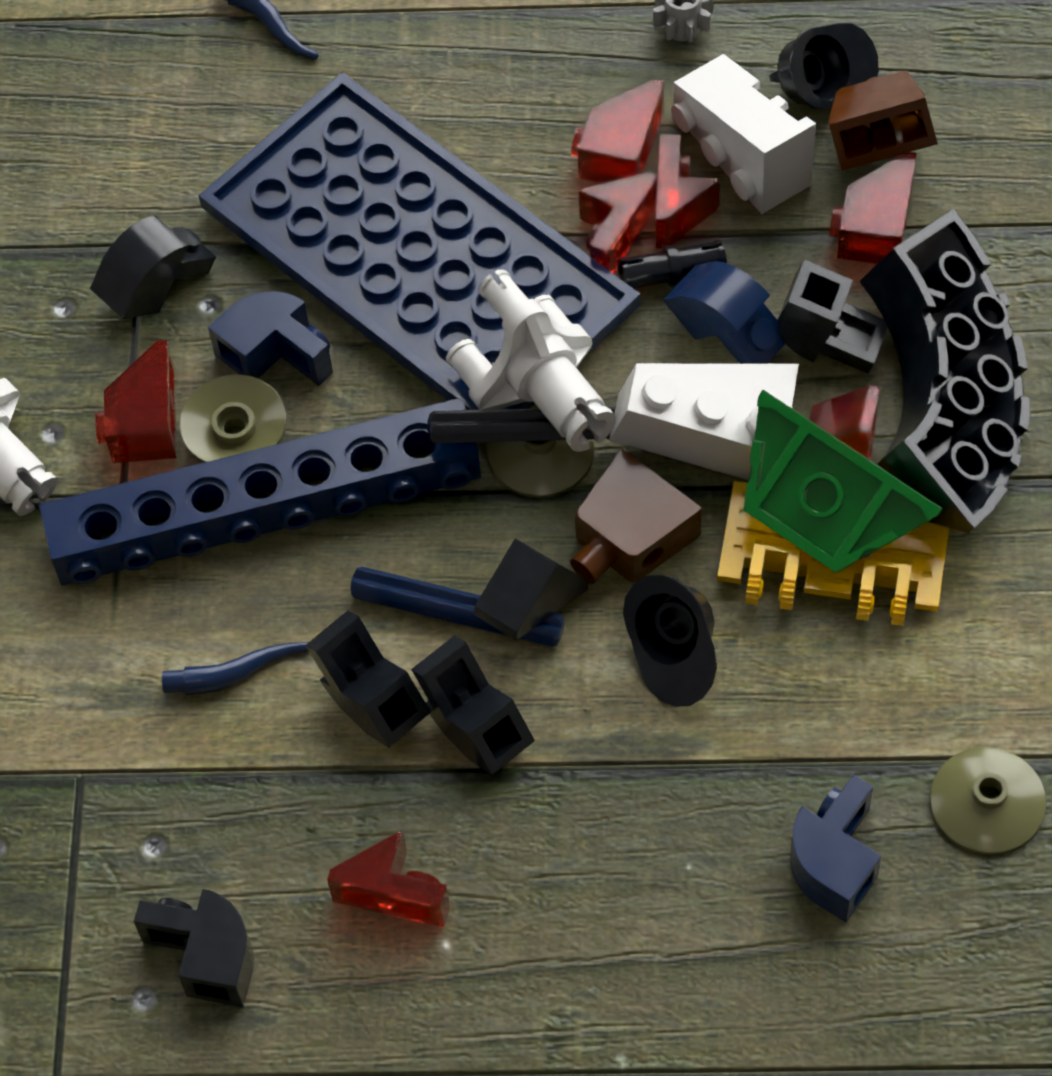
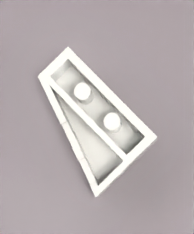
M723 54L674 82V105L671 107V112L678 127L685 133L690 131L700 143L703 154L709 163L713 166L719 165L730 177L731 184L737 195L744 201L749 199L757 210L763 214L812 185L816 123L807 116L799 121L785 112L789 109L787 101L779 95L769 100L757 91L761 88L760 81Z
M636 363L618 394L614 414L616 421L609 440L749 480L752 440L755 437L758 414V396L762 390H766L792 408L799 364Z

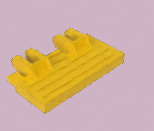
M733 482L717 581L741 584L743 568H749L745 604L758 605L763 593V572L771 571L784 573V579L780 583L778 596L780 609H793L799 575L806 576L804 593L851 600L853 583L861 584L857 620L869 621V616L873 613L874 586L896 589L895 597L891 600L889 614L892 619V625L904 626L908 591L916 592L914 609L938 612L949 533L948 527L927 522L835 573L746 513L743 509L747 483Z

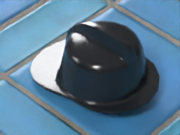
M835 23L809 28L799 33L795 40L784 46L779 54L777 71L769 75L771 82L780 83L786 96L795 103L809 105L814 109L832 108L835 94L841 88L862 83L878 76V54L868 34L853 23Z
M663 574L645 576L632 585L625 596L623 608L626 629L632 642L640 673L647 688L660 701L674 707L691 706L706 696L714 683L717 670L715 648L711 638L715 624L712 607L704 595L695 588L684 585L678 579Z

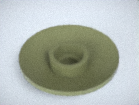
M226 375L204 383L189 396L180 414L179 427L182 440L188 451L197 460L205 463L280 444L285 434L287 416L280 395L269 384L252 376ZM239 427L244 429L235 434H228V431L232 428Z
M535 404L531 409H539V408H538V406ZM587 439L590 449L580 452L572 450L566 440H549L542 445H536L531 441L488 442V463L495 478L511 492L529 498H550L572 490L586 477L594 459L593 439Z
M978 747L954 755L941 766L931 786L930 808L937 827L953 844L975 854L1001 855L1021 848L1035 836L1044 819L1046 796L1037 773L1023 759L1002 749ZM986 786L993 787L1000 792V796L989 799L984 797L979 789Z

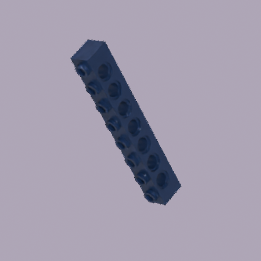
M461 397L39 504L51 561L61 586L70 583L86 584L95 581L101 575L125 569L141 570L149 567L153 562L179 555L191 557L201 554L210 547L230 542L246 543L256 539L261 534L285 528L290 530L301 529L310 525L313 521L331 516H351L374 505L390 501L395 503L406 502L421 493L441 488L457 489L463 487L470 481L481 478L479 451L476 442L433 443L429 440L427 431V420L432 411L466 410L463 399ZM417 453L430 454L429 456L420 459L412 457ZM366 466L378 467L370 472L359 471ZM315 479L326 480L319 485H307V483ZM264 492L273 493L265 499L254 498ZM209 506H220V508L213 512H201ZM158 519L167 520L159 526H148L151 522ZM103 533H114L107 539L95 540Z

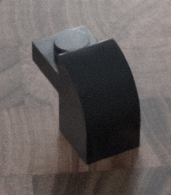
M150 216L130 226L114 241L104 255L90 289L122 319L159 313L173 280L208 274L216 256L201 243L198 235L184 227L170 229L157 216Z
M804 259L793 278L777 321L780 337L790 349L811 362H814L818 354L821 353L865 373H869L875 364L887 330L884 319L845 303L853 282L852 279Z
M349 610L305 645L324 675L320 682L337 705L365 733L388 748L431 713L408 672L382 656L360 617Z
M454 635L411 669L428 699L426 704L431 711L430 716L437 726L466 758L490 775L497 772L535 741L513 699L489 685L469 646L459 637Z
M202 889L197 910H193L189 904L172 898H161L158 903L140 900L134 924L142 942L185 951L179 979L186 996L244 1007L253 973L254 955L243 919L235 906L223 896L207 889Z

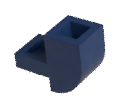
M714 261L694 266L663 299V302L694 339L716 335L739 364H768L785 345V342L778 333V320L764 304L770 297V294L750 275L730 264Z
M266 291L246 296L235 302L208 326L215 356L239 375L259 378L280 358H283L318 386L333 373L329 353L330 343L321 331L309 325L305 302L294 295Z
M854 774L842 791L834 787L828 793L817 815L803 806L801 807L793 825L790 854L792 873L803 893L814 903L846 923L878 879L881 862L880 854L851 837L870 810L873 792L872 785Z

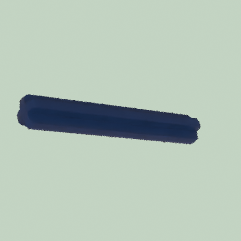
M363 566L358 567L353 574L350 589L351 595L356 599L506 635L474 615L475 605L481 595ZM555 613L519 639L551 647L557 646L564 630V617Z

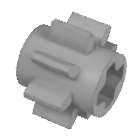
M655 0L653 26H664L666 39L669 41L673 39L682 42H693V39L699 35L701 30L710 31L713 0Z

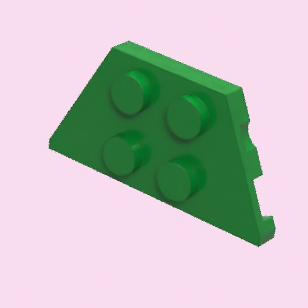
M762 390L759 394L755 437L752 440L750 455V476L746 486L743 510L835 573L934 519L943 510V508L766 390Z

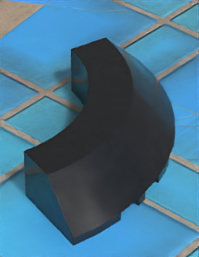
M952 209L894 247L859 282L872 298L891 333L898 353L903 379L901 421L889 450L877 465L943 508L939 516L928 521L929 523L969 533L994 510L1008 490L1005 487L1012 472L1020 465L1022 456L1018 452L1021 445V437L1028 430L1030 398L1024 397L1022 374L1028 369L1021 335H1013L1008 321L1009 314L1007 308L1010 306L1007 294H997L986 271L992 264L974 235L956 211Z

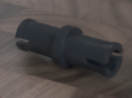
M717 239L713 242L676 248L674 244L665 245L662 247L661 252L630 258H618L617 266L619 278L633 289L666 282L670 287H673L694 266L714 261L727 263L722 241Z

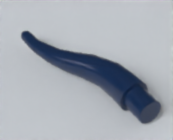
M225 0L231 6L254 14L268 28L272 35L290 50L312 60L318 58L319 54L317 51L302 45L290 33L277 7L269 0Z
M293 642L265 647L218 665L185 666L184 670L163 671V693L185 692L186 695H196L220 691L242 682L270 662L290 654L309 652L305 646L308 642Z

